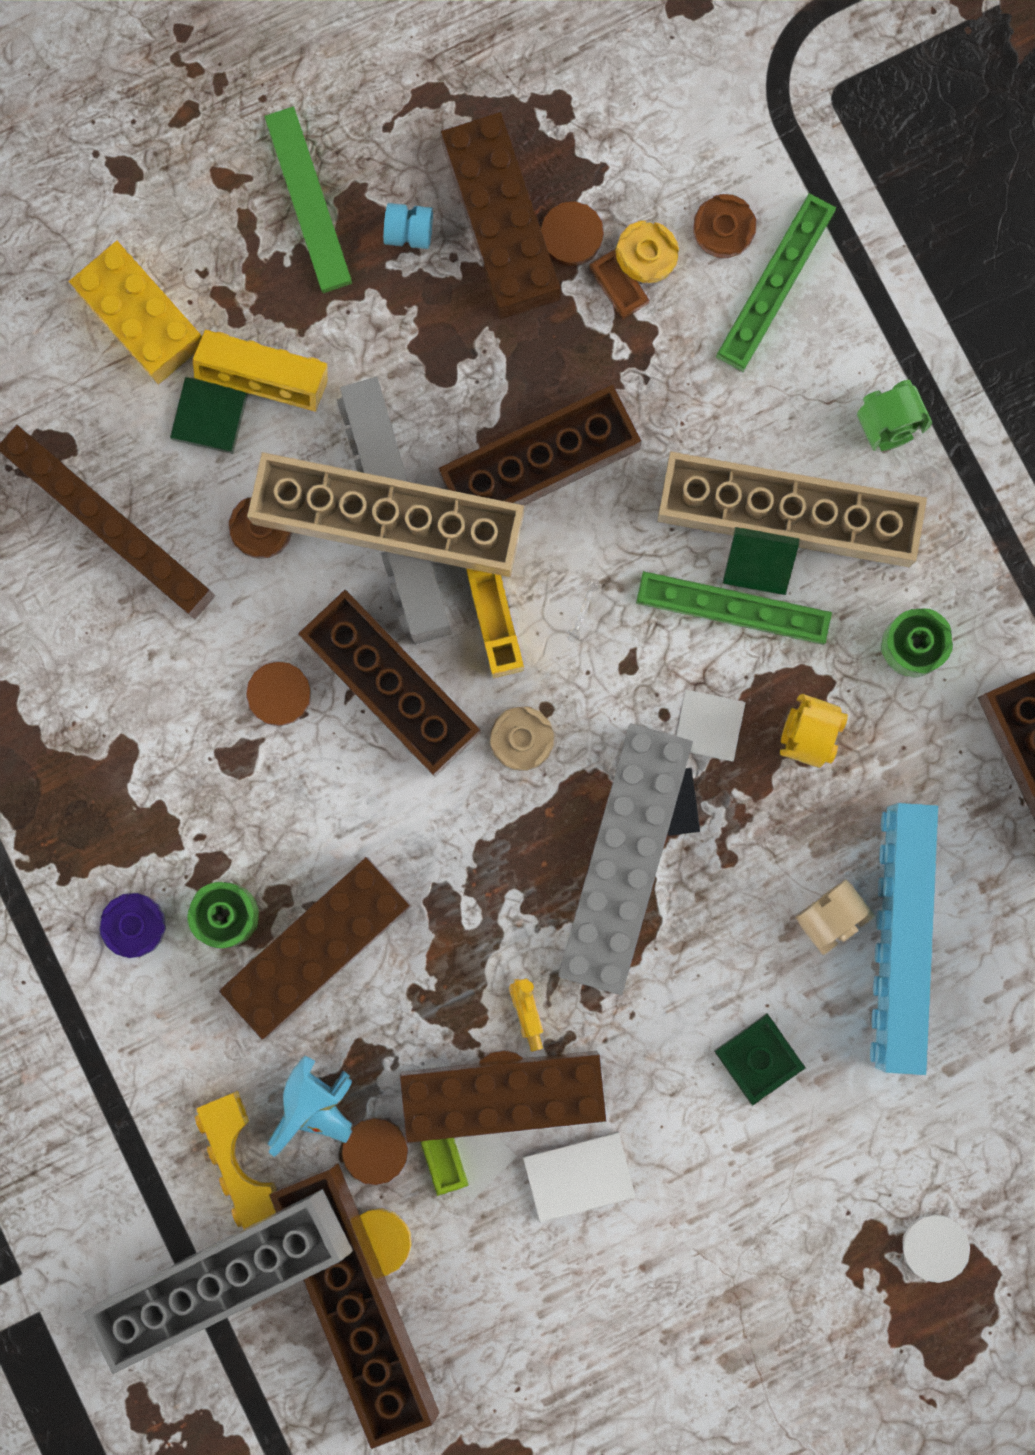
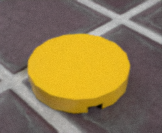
M647 220L637 221L628 225L618 239L615 249L617 262L622 271L632 279L642 283H657L667 278L676 267L679 251L678 242L673 233L663 224L654 222V224L646 223Z
M384 1208L369 1209L362 1213L360 1217L384 1276H387L397 1271L409 1257L412 1246L411 1232L404 1220L394 1211Z

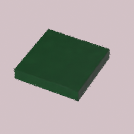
M185 377L170 439L233 454L248 393Z
M735 527L722 584L786 595L800 539Z
M768 1013L714 1050L752 1106L806 1069Z

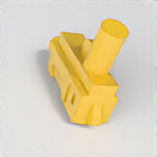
M519 978L514 979V983L510 984L508 988L521 1025L522 1038L527 1037L531 1052L541 1050L543 1045L540 1034L543 1033V1029L532 994L534 985L527 978L522 980Z

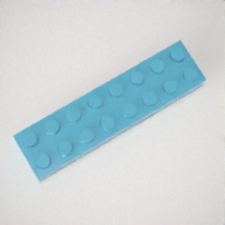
M897 803L888 806L887 812H882L881 831L886 832L885 845L880 846L879 862L884 864V877H879L878 897H883L882 910H878L876 916V928L881 930V943H876L875 962L880 963L879 976H874L873 994L878 996V1008L872 1011L871 1023L872 1029H876V1042H871L870 1061L875 1062L876 1069L885 1073L926 1075L938 805Z

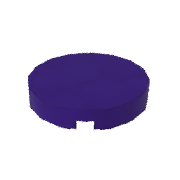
M139 893L122 894L111 900L101 915L100 935L106 947L116 955L127 958L143 957L154 951L162 942L166 930L165 915L159 904L148 896Z

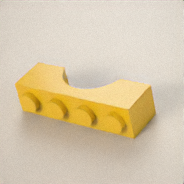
M466 568L493 679L523 672L524 664L501 575Z
M238 1090L196 1108L198 1113L195 1116L196 1125L201 1134L206 1133L210 1146L207 1147V1152L212 1164H218L222 1174V1177L219 1178L220 1186L225 1196H231L235 1207L231 1209L237 1227L242 1226L245 1229L275 1214L276 1211L269 1196L270 1193L277 1189L275 1183L260 1182L249 1177L241 1169L236 1158L235 1148L238 1135L250 1121Z

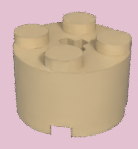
M845 879L816 902L805 908L795 918L821 954L825 955L838 945L837 938L842 942L846 941L859 931L855 926L856 924L862 927L876 915L852 884Z

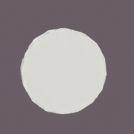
M945 1215L921 1216L909 1225L903 1236L904 1260L912 1272L925 1281L940 1283L952 1280L963 1271L968 1263L970 1245L967 1234L957 1222Z

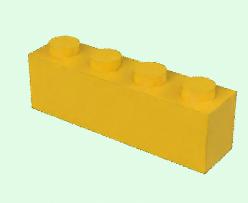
M206 329L192 359L194 378L314 412L317 411L328 382V363L321 362L313 357L299 356L284 349H274L260 345L252 340L245 341L231 337L223 332H213Z

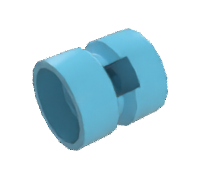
M388 203L384 220V244L403 246L405 242H408L412 248L429 249L433 226V208L414 206L412 210H408L405 204Z

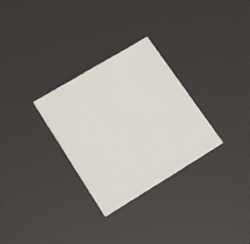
M685 690L676 736L693 741L690 753L734 762L745 702Z
M496 1134L455 1138L469 1186L461 1189L473 1201L517 1156Z

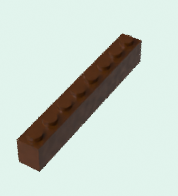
M16 424L0 442L1 454L194 620L214 599L216 595L19 425Z

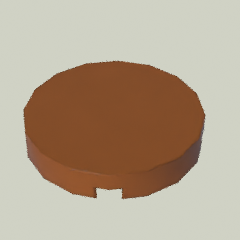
M719 194L701 204L694 217L693 233L697 244L706 253L716 258H731L743 253L750 246L756 234L757 220L755 214L749 208V204L744 199L731 194Z
M575 201L561 203L552 208L545 216L541 227L550 257L567 266L582 265L593 259L598 253L604 238L603 223L597 212L587 204Z
M247 497L241 500L232 510L229 519L231 539L234 545L247 556L256 559L271 558L281 553L289 544L292 532L253 525L247 517L252 497Z
M276 661L265 664L254 672L248 682L246 697L249 708L258 719L269 725L285 726L295 723L310 706L312 692L309 680L299 668L290 663Z
M369 1118L360 1121L351 1128L352 1133L348 1141L343 1143L342 1156L345 1167L354 1178L365 1184L379 1185L390 1182L400 1174L407 1162L408 1146L404 1133L396 1124L388 1119Z

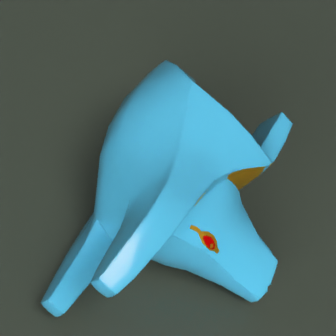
M305 1055L301 1058L286 1081L283 1092L284 1115L267 1143L271 1147L268 1152L272 1156L278 1155L298 1130L322 1134L344 1143L348 1141L352 1133V1123L341 1114L335 1105L342 1100L352 1083V1080L349 1079V1074L343 1071L331 1088L310 1073L315 1060Z

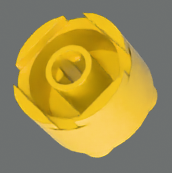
M801 694L796 699V701L802 702L798 710L791 708L781 737V743L786 744V749L780 750V755L817 768L822 767L825 762L832 764L838 750V745H835L838 732H843L846 726L848 714L843 713L838 705Z

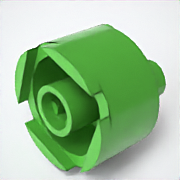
M911 380L901 381L891 390L884 393L878 390L866 395L863 398L864 405L857 412L858 420L873 451H876L878 446L881 451L902 446L914 440L912 433L921 429L923 434L932 425L928 411L917 388L912 385Z
M919 608L905 611L885 629L882 637L881 652L887 664L897 673L912 678L925 676L942 666L952 652L953 642L950 625L941 614L932 609ZM919 637L922 640L919 644L921 647L916 649L913 646V639Z
M215 882L197 891L188 909L187 919L191 932L202 943L214 948H231L244 943L252 936L258 927L259 910L254 897L244 887L234 883ZM221 907L223 910L230 911L227 923L217 919V916L221 914Z

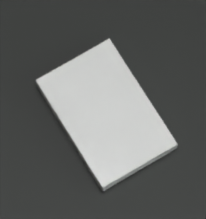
M619 1131L523 1156L540 1223L636 1198Z

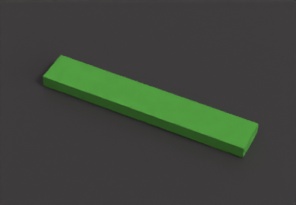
M294 106L265 115L264 117L322 293L352 284Z
M808 193L720 347L716 358L744 372L835 213L836 207Z
M645 571L642 573L636 604L822 645L826 643L832 612Z

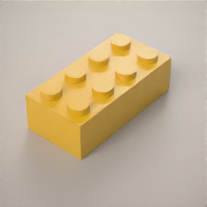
M118 240L68 281L83 301L158 385L195 354L202 338L201 334Z

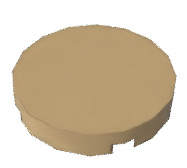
M531 707L511 708L504 711L495 720L490 733V745L494 756L504 766L517 771H528L539 767L548 759L554 746V732L550 721L540 711Z

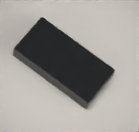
M692 767L685 769L670 822L668 836L700 832Z

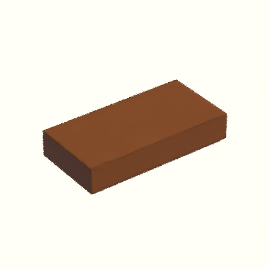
M615 249L589 264V270L622 320L649 304L650 300L637 280L632 279L622 271L617 262Z

